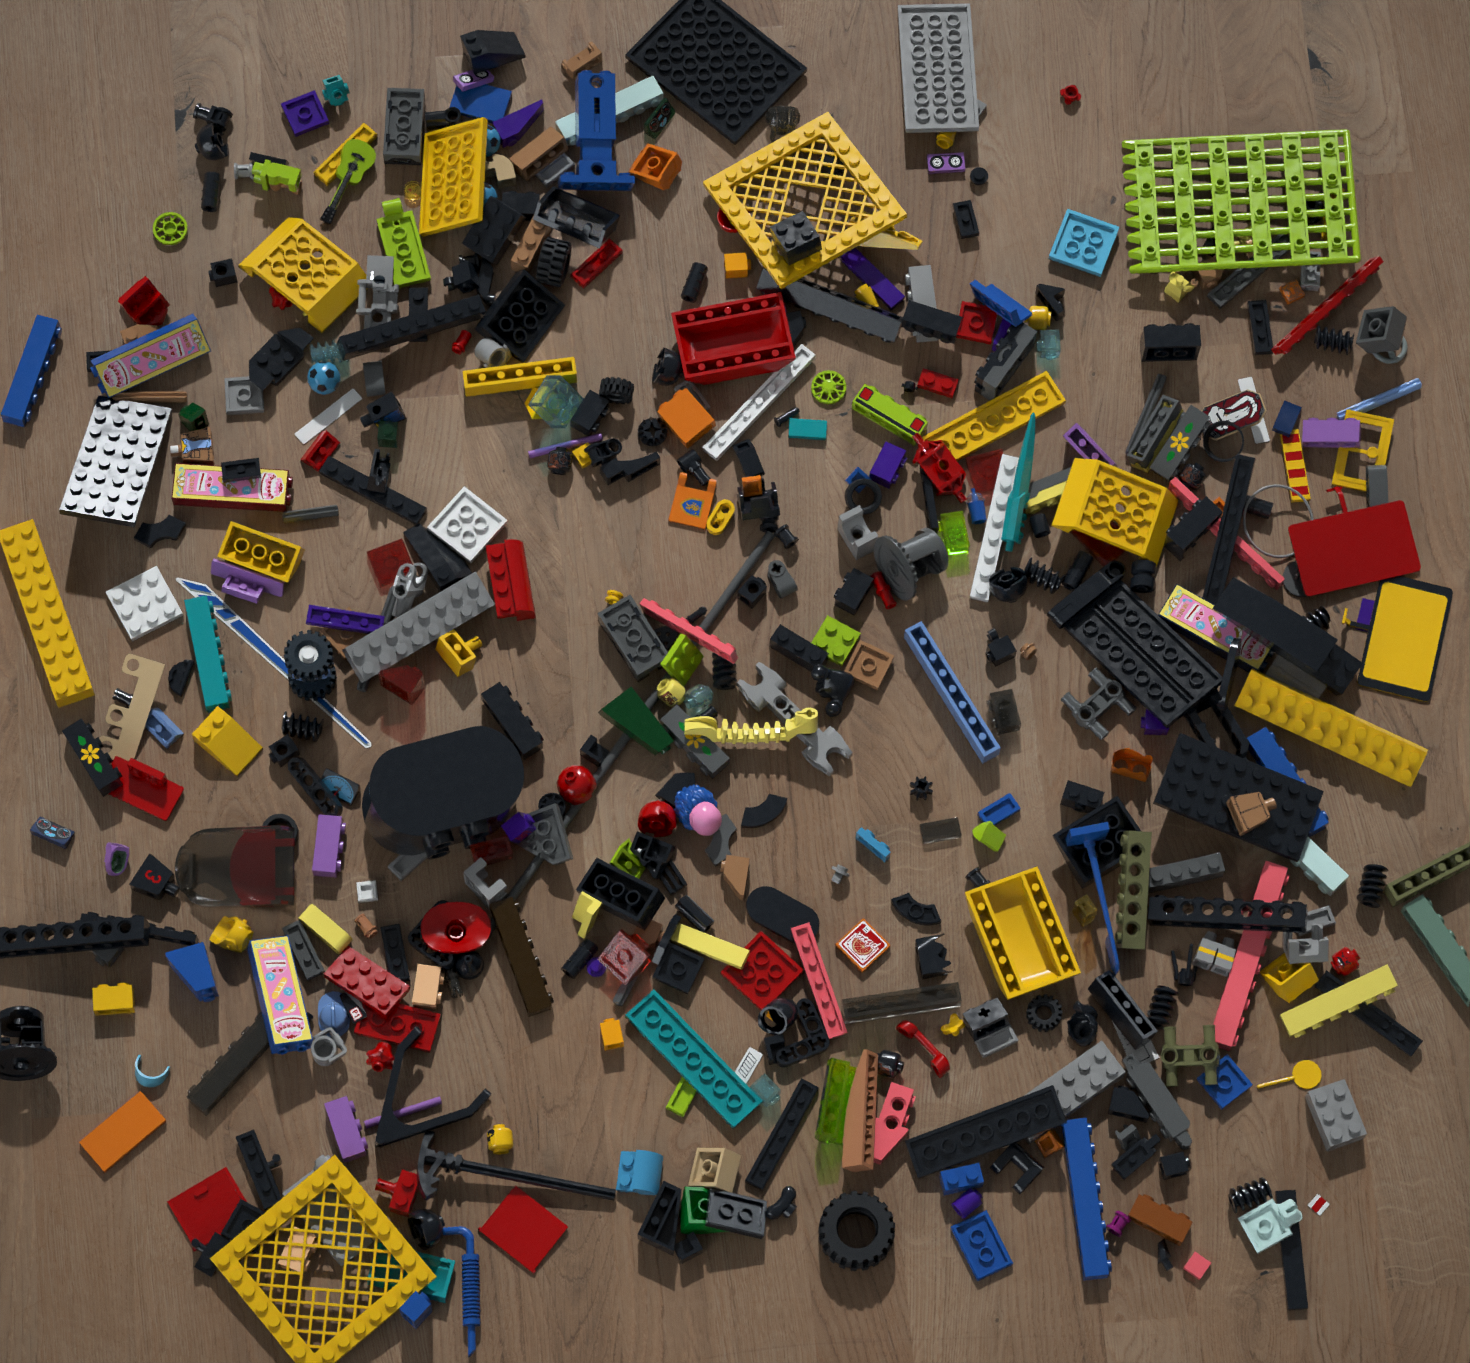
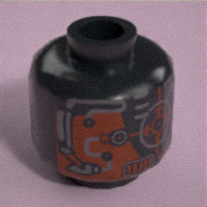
M556 447V450H552L548 454L547 468L551 470L552 474L566 475V472L571 471L573 455L567 452V448Z
M1188 463L1179 473L1178 478L1190 491L1198 490L1206 479V475L1203 472L1205 468L1198 463L1194 465Z
M888 1050L877 1053L878 1074L894 1078L898 1073H902L904 1062L901 1061L900 1054Z

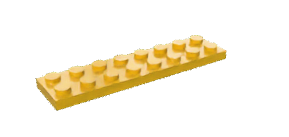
M1045 371L928 433L922 438L924 441L942 440L955 459L959 461L1028 424L1032 413L1035 414V419L1064 405L1066 400L1049 373ZM939 462L941 469L946 468L943 462Z

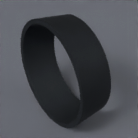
M1230 421L1213 423L1203 437V446L1209 457L1219 462L1231 461L1236 456L1229 459H1221L1211 452L1209 437L1217 427L1229 425L1236 428L1242 437V446L1238 454L1242 452L1244 447V436L1241 429Z

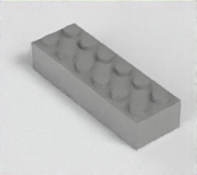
M1100 1041L1027 1094L1054 1085L1067 1118L1122 1079L1126 1071L1103 1041ZM1048 1131L1029 1137L1025 1140L1028 1144H1031Z

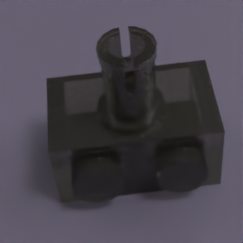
M1008 689L990 693L986 704L988 711H992L991 725L993 729H996L997 735L1019 731L1021 721L1013 690Z

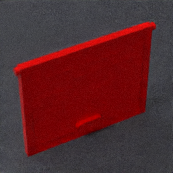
M225 1167L170 1199L167 1203L190 1242L193 1239H198L199 1242L207 1245L215 1232L221 1235L240 1199L244 1201L246 1199L229 1170Z
M515 1185L482 1228L479 1227L478 1230L529 1271L535 1273L537 1266L568 1229V1226Z

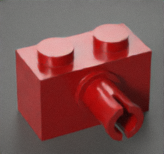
M402 1169L396 1183L378 1178L375 1190L390 1194L392 1197L389 1205L390 1212L410 1217L408 1214L412 1211L419 1191L417 1174Z

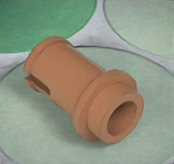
M364 913L354 920L364 932V937L371 939L377 935V926H373Z

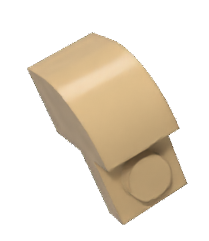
M493 154L492 162H485V178L496 176L498 189L517 185L513 164L507 157Z

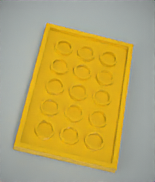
M481 117L425 133L419 235L425 237L482 221L488 124L486 118Z

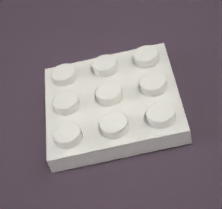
M463 487L429 524L427 530L471 564L504 528L508 520L466 487Z
M157 566L106 591L107 597L132 641L183 616L179 605Z

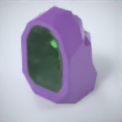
M107 843L104 862L108 875L118 876L124 872L129 858V847L118 843Z

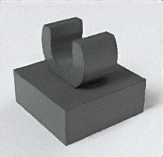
M1124 1124V1130L1121 1133L1117 1130L1115 1131L1121 1148L1125 1151L1141 1139L1137 1128L1133 1124L1130 1126Z

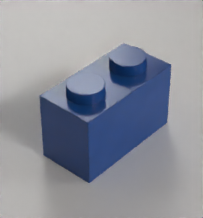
M979 1163L941 1171L939 1175L944 1196L967 1191L969 1188H980L984 1184Z
M415 1291L399 1308L401 1316L417 1329L433 1312L431 1299L423 1292L419 1294Z

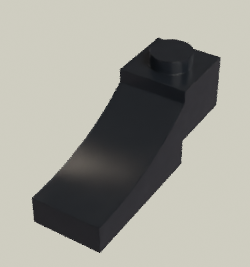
M657 452L634 460L618 461L617 458L609 459L600 466V474L607 485L625 477L627 482H630L660 465V456Z

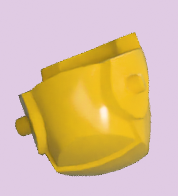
M223 916L209 940L221 948L242 953L248 947L254 932L246 924L248 922L246 919L242 921L236 916L230 918Z

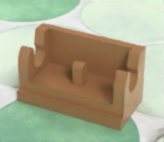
M592 41L588 43L587 48L569 60L564 59L562 61L561 67L572 80H575L581 71L590 70L602 62V52Z

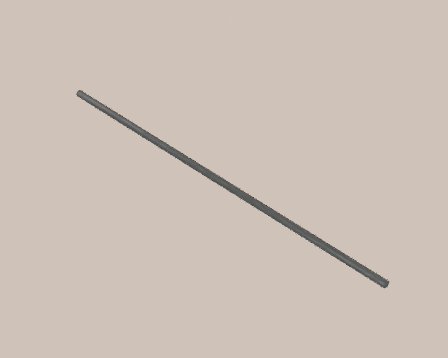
M769 531L765 533L699 627L705 633L775 537L773 533ZM692 641V643L697 647L698 644ZM666 672L661 681L672 677ZM657 686L645 702L650 711L659 700ZM624 732L593 774L596 786L631 738ZM585 803L571 805L562 818L565 830ZM535 856L506 898L513 897L515 902L545 859ZM491 917V919H490V922H491V933H490V936H491V934L493 933V931L496 929V925H495V923H494L493 917Z

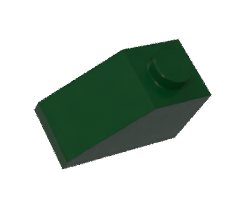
M193 402L189 406H184L178 414L180 422L190 432L206 428L209 425L205 409Z

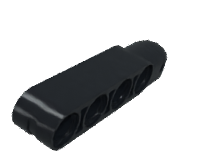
M1117 560L1110 561L1055 605L1047 613L1049 619L1059 629H1062L1068 621L1124 577L1126 572L1124 564Z

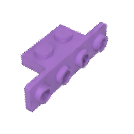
M215 558L212 560L211 574L226 579L221 592L256 604L263 592L282 597L284 581Z

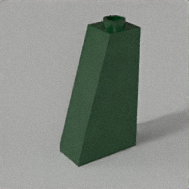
M629 687L598 712L600 716L655 756L658 753L663 755L671 749L670 744L673 742V739L632 687Z

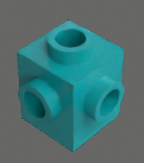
M340 75L322 80L325 88L322 90L325 101H329L330 105L339 106L348 100L349 88L347 83H343Z

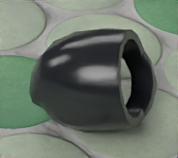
M786 998L772 1000L759 1013L758 1026L764 1032L773 1035H779L793 1026L798 1016L796 1003ZM767 1010L769 1011L766 1016L774 1021L776 1024L774 1027H770L765 1022L764 1017Z

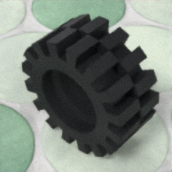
M606 377L601 380L599 395L609 400V403L628 404L632 401L634 384L631 381H627V379Z
M1047 994L1043 996L1037 995L1036 998L1029 1002L1026 1019H1028V1024H1031L1034 1030L1037 1028L1039 1032L1042 1030L1048 1032L1059 1025L1063 1011L1061 1010V1004L1059 1005L1058 1003L1059 1001L1053 999L1054 996L1050 995L1048 997ZM1042 1006L1048 1007L1052 1012V1016L1048 1020L1040 1019L1037 1016L1038 1008Z

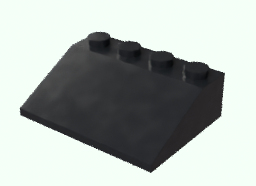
M523 269L515 272L474 329L484 338H491L500 346L505 344L509 348L511 355L523 363L565 307V304Z
M1118 796L1053 834V838L1070 871L1082 889L1095 882L1088 851L1084 844L1067 846L1066 836L1069 829L1108 822L1110 830L1106 838L1096 841L1094 846L1101 878L1120 867L1119 858L1123 851L1120 839L1124 831H1141ZM1133 846L1131 849L1133 856L1138 854L1136 846Z

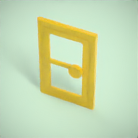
M1347 409L1344 420L1346 418H1355L1360 420V423L1382 427L1378 449L1375 447H1370L1368 450L1338 448L1332 485L1366 492V480L1344 476L1348 452L1367 454L1371 459L1376 458L1375 465H1386L1394 419Z

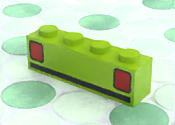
M864 384L852 401V409L913 446H916L917 443L912 436L918 432L922 437L927 430L928 422L922 415L912 413L907 406L897 404L893 398L888 395H882L873 386Z

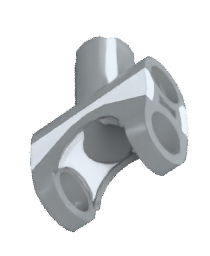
M406 563L398 569L392 589L393 595L396 597L392 611L393 616L398 617L412 608L414 598L422 595L428 575V569L425 564L414 563L412 565ZM417 566L423 569V574L420 577L416 575ZM405 567L410 568L407 576L403 573Z

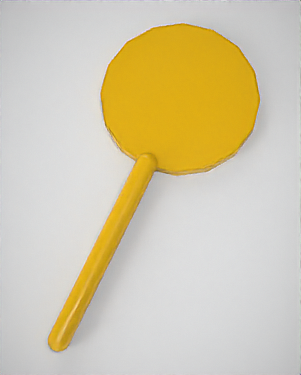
M1302 1060L1294 1066L1292 1076L1259 1084L1257 1088L1294 1080L1295 1084L1299 1087L1311 1089L1320 1082L1322 1077L1321 1070L1315 1062Z

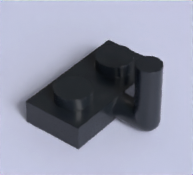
M216 1232L207 1246L199 1242L198 1239H193L191 1242L193 1248L202 1252L194 1267L212 1277L217 1267L210 1258L227 1245L230 1240Z

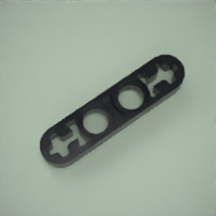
M301 757L290 759L287 765L289 772L324 815L340 816L343 811L342 804L307 761ZM296 763H299V769L296 770ZM308 775L313 778V783L310 786L306 783ZM320 789L325 793L323 800H320L317 796ZM331 806H335V808H334V811H335V812H333V813H331V810H332V807H331Z

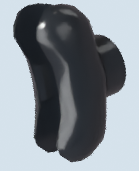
M786 1186L782 1190L778 1201L766 1209V1217L776 1220L781 1215L788 1218L797 1208L793 1203L796 1198V1191L792 1186Z

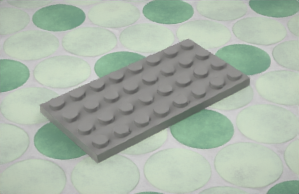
M970 3L898 5L905 133L979 131Z

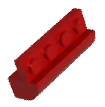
M509 539L504 540V543L487 545L486 553L497 619L516 616L517 621L536 618L523 542Z

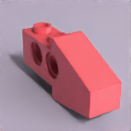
M891 1082L879 1118L875 1117L874 1163L880 1165L907 1136L909 1129L902 1127V1125H907L910 1115L906 1113L908 1107H913L916 1098L912 1096L914 1089ZM895 1103H900L903 1106V1109L900 1111H896L893 1109L892 1105ZM889 1121H893L896 1123L897 1127L895 1129H889L886 1126V1123Z

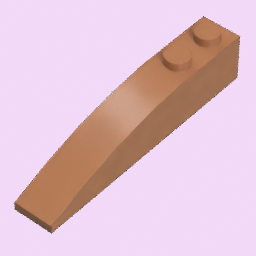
M867 1049L863 1050L855 1072L844 1124L842 1168L852 1172L873 1170L878 1054Z

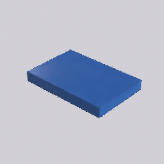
M485 84L462 92L456 85L450 107L458 108L461 116L473 119L484 117L488 120V123H492L505 117L512 91Z
M987 1210L951 1226V1230L977 1282L1013 1265Z

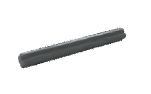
M1157 374L1127 446L1126 455L1156 406L1167 379L1165 375Z

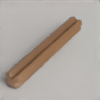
M123 391L112 396L113 400L139 403H186L187 392Z

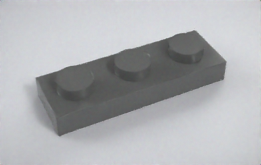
M298 920L283 927L282 930L285 936L288 935L293 953L307 981L325 973L301 921Z

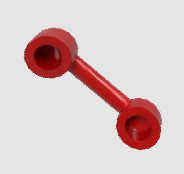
M903 1020L896 1026L899 1033L909 1039L915 1037L934 1057L930 1064L939 1078H942L950 1070V1064L945 1055L937 1050L918 1030L916 1025L910 1021Z

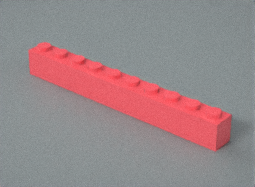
M1265 861L1253 900H1262L1268 903L1282 901L1284 892H1281L1283 885H1287L1290 876L1286 874L1288 868ZM1249 911L1247 917L1251 916L1252 912ZM1265 912L1262 916L1269 918L1272 916V913ZM1242 931L1232 968L1229 972L1213 1025H1215V1040L1220 1049L1230 1051L1231 1047H1235L1239 1036L1235 1034L1237 1028H1242L1244 1017H1241L1242 1012L1248 1009L1250 999H1247L1248 993H1252L1256 984L1253 981L1254 974H1259L1261 963L1258 962L1260 956L1264 957L1267 946L1264 943L1266 938L1270 939L1272 931Z

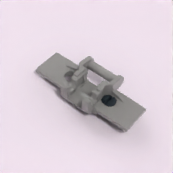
M367 255L366 279L357 280L359 297L356 314L365 315L364 329L391 321V314L398 312L397 298L399 285L394 284L393 286L394 256ZM366 288H373V304L371 308H365ZM376 313L383 315L381 322L373 321L372 318Z

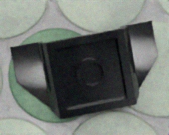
M301 328L278 331L249 360V380L262 391L270 383L278 386L303 360L305 355L304 348L314 338Z

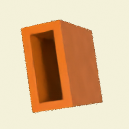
M687 388L678 390L673 395V398L669 402L662 403L657 411L660 419L665 422L667 427L687 449L716 426L712 416Z

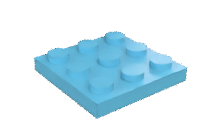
M1067 209L1048 259L1101 277L1119 227Z

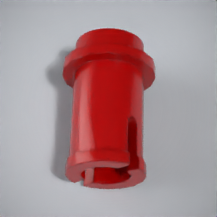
M461 330L456 342L452 343V351L459 355L464 353L472 334L466 330Z

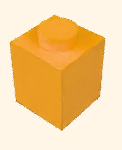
M746 253L724 254L725 279L748 277V270H751V260L747 259Z
M614 1018L603 1020V1023H600V1031L604 1050L624 1047L620 1021Z

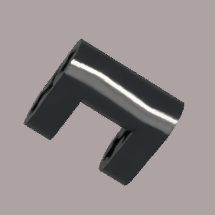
M1016 1142L1007 1147L991 1165L990 1169L998 1175L1012 1161L1024 1172L1012 1187L1020 1195L1042 1172L1044 1166Z

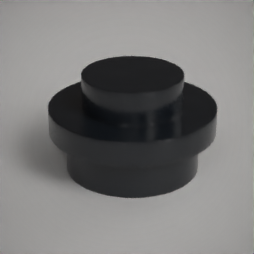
M981 167L974 168L970 173V180L975 185H983L988 180V172Z

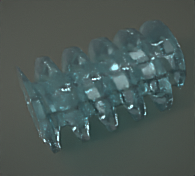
M332 340L331 346H329L327 341L324 342V347L321 346L320 342H317L316 348H314L312 343L309 345L312 363L321 362V360L328 362V359H330L331 363L335 364L336 358L342 363V357L335 340Z

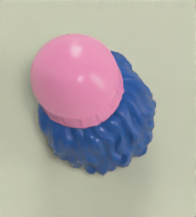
M693 784L692 786L689 785L688 788L683 787L682 791L677 792L674 811L679 822L686 829L694 830L703 836H709L718 831L722 823V817L717 809V801L709 790Z

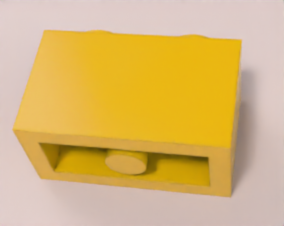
M118 983L117 986L101 984L97 988H92L93 1011L96 1016L135 1013L134 988L129 983Z

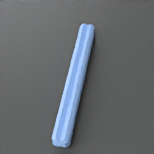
M1418 378L1337 412V419L1344 420L1347 409L1362 413L1370 411L1420 389L1422 383Z

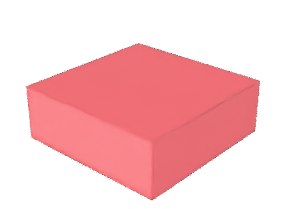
M1194 1252L1183 1269L1200 1280L1211 1265V1262L1197 1252Z

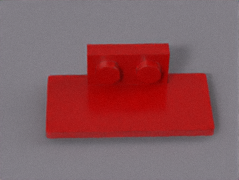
M115 756L111 766L113 769L117 767L123 777L120 780L123 785L108 795L163 821H167L184 788L167 780L165 773L133 758L127 761Z

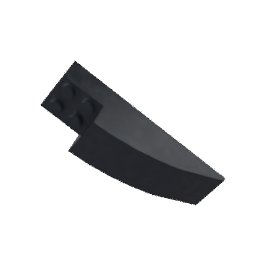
M1234 577L1212 608L1274 653L1327 686L1326 689L1336 696L1344 693L1363 664L1336 644L1338 639L1273 598Z

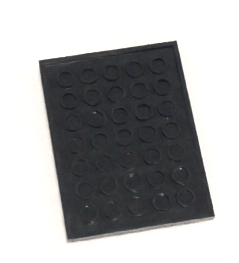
M678 0L625 54V58L647 76H654L662 88L734 145L807 72V67L722 0Z

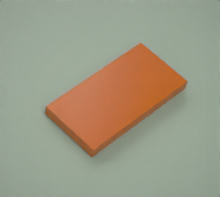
M140 1091L84 1137L79 1144L103 1172L106 1173L162 1126L166 1119Z

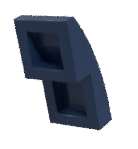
M1284 400L1272 431L1290 437L1302 407Z

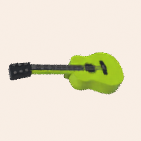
M351 139L341 150L340 165L335 172L341 183L330 205L327 206L320 217V220L327 224L332 223L337 211L336 208L348 184L357 185L361 181L363 173L375 162V150L364 141Z

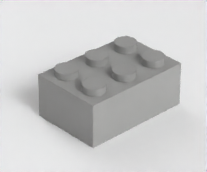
M1345 1079L1308 1091L1305 1099L1327 1152L1365 1138L1367 1132Z

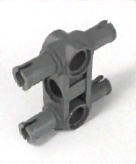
M1096 667L1088 676L1100 688L1091 697L1080 704L1070 692H1067L1061 698V701L1072 711V716L1080 727H1084L1087 730L1090 729L1102 741L1109 734V731L1098 722V719L1113 705H1118L1127 716H1130L1137 707L1125 697L1126 694L1119 682L1110 678L1107 679ZM1114 689L1117 691V694L1112 695L1108 690ZM1086 713L1090 718L1083 719L1080 714Z

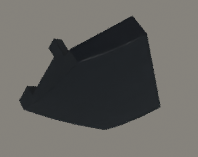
M675 773L655 796L658 799L661 798L675 809L674 802L677 792L682 791L683 787L688 788L689 785H696L695 774Z

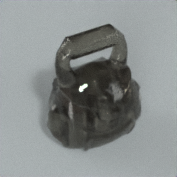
M792 106L769 107L765 117L771 129V143L776 141V134L787 135L795 130L801 118L798 108Z

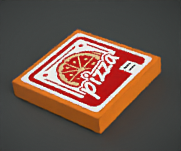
M864 918L835 944L862 973L891 946Z

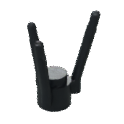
M1192 943L1189 946L1187 968H1181L1180 972L1178 971L1175 951H1171L1174 980H1178V985L1193 986V982L1196 981L1198 967L1194 966L1193 971L1191 969Z

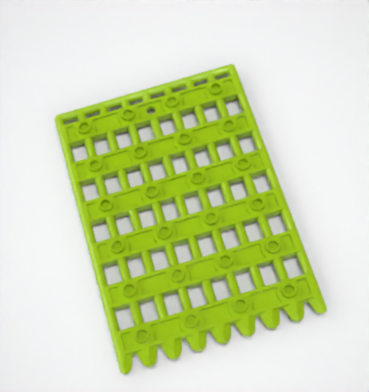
M1348 129L1122 141L1123 148L1135 150L1134 153L1123 156L1122 162L1136 166L1134 169L1125 171L1123 177L1137 182L1125 187L1124 193L1138 198L1126 203L1125 209L1139 214L1126 220L1127 226L1139 229V231L1127 236L1128 242L1140 244V247L1128 251V257L1141 260V263L1130 266V273L1359 263L1361 261L1351 139ZM1338 137H1343L1344 145H1338ZM1319 138V146L1301 147V139ZM1282 140V148L1264 149V141ZM1227 142H1245V150L1227 151ZM1208 143V152L1190 153V144ZM1171 145L1172 154L1153 153V146ZM1339 152H1344L1345 161H1340ZM1320 153V162L1303 163L1302 154ZM1283 155V164H1265V156ZM1246 157V166H1228V158ZM1209 159L1210 167L1191 168V160ZM1172 161L1173 169L1155 170L1154 162ZM1340 168H1346V176L1341 177ZM1321 169L1322 178H1304L1303 170ZM1284 171L1285 179L1267 180L1266 172ZM1247 173L1248 181L1230 182L1229 174ZM1192 175H1210L1211 183L1193 184ZM1173 176L1174 185L1156 186L1155 177ZM1342 184H1347L1348 192H1342ZM1322 185L1323 193L1305 194V186ZM1285 187L1286 195L1268 196L1267 188ZM1230 189H1248L1249 197L1231 198ZM1211 190L1212 199L1194 200L1193 191ZM1174 192L1175 201L1156 200V193ZM1334 194L1336 198L1332 199L1330 195ZM1348 199L1349 208H1344L1343 200ZM1306 201H1324V209L1306 210ZM1287 202V211L1269 212V203ZM1249 204L1250 213L1232 214L1231 205ZM1212 206L1213 215H1195L1194 207ZM1175 208L1176 216L1158 217L1157 209ZM1344 215H1350V224H1345ZM1325 216L1326 225L1308 226L1307 217ZM1288 218V227L1270 228V219ZM1251 220V229H1233V221ZM1213 222L1214 230L1196 231L1195 223ZM1176 224L1177 232L1159 233L1158 225ZM1346 231H1351L1352 240H1346ZM1326 232L1327 241L1309 242L1308 233ZM1289 234L1290 243L1272 244L1271 235ZM1252 236V245H1234V237ZM1215 238V246L1197 247L1196 239ZM1159 240H1177L1178 248L1160 249ZM1347 247L1353 248V256H1348ZM1328 248V257L1310 258V249ZM1290 250L1291 259H1273L1272 251ZM1253 252L1254 260L1235 261V253ZM1198 254H1216V262L1198 263ZM1178 255L1179 264L1161 265L1160 256Z

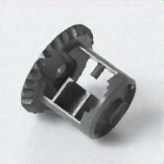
M923 528L917 531L913 538L903 543H899L893 537L885 535L878 538L874 545V557L878 571H881L886 584L890 585V591L901 600H909L915 596L917 592L916 582L919 578L930 573L939 574L948 567L949 559L946 547L940 536L930 528Z

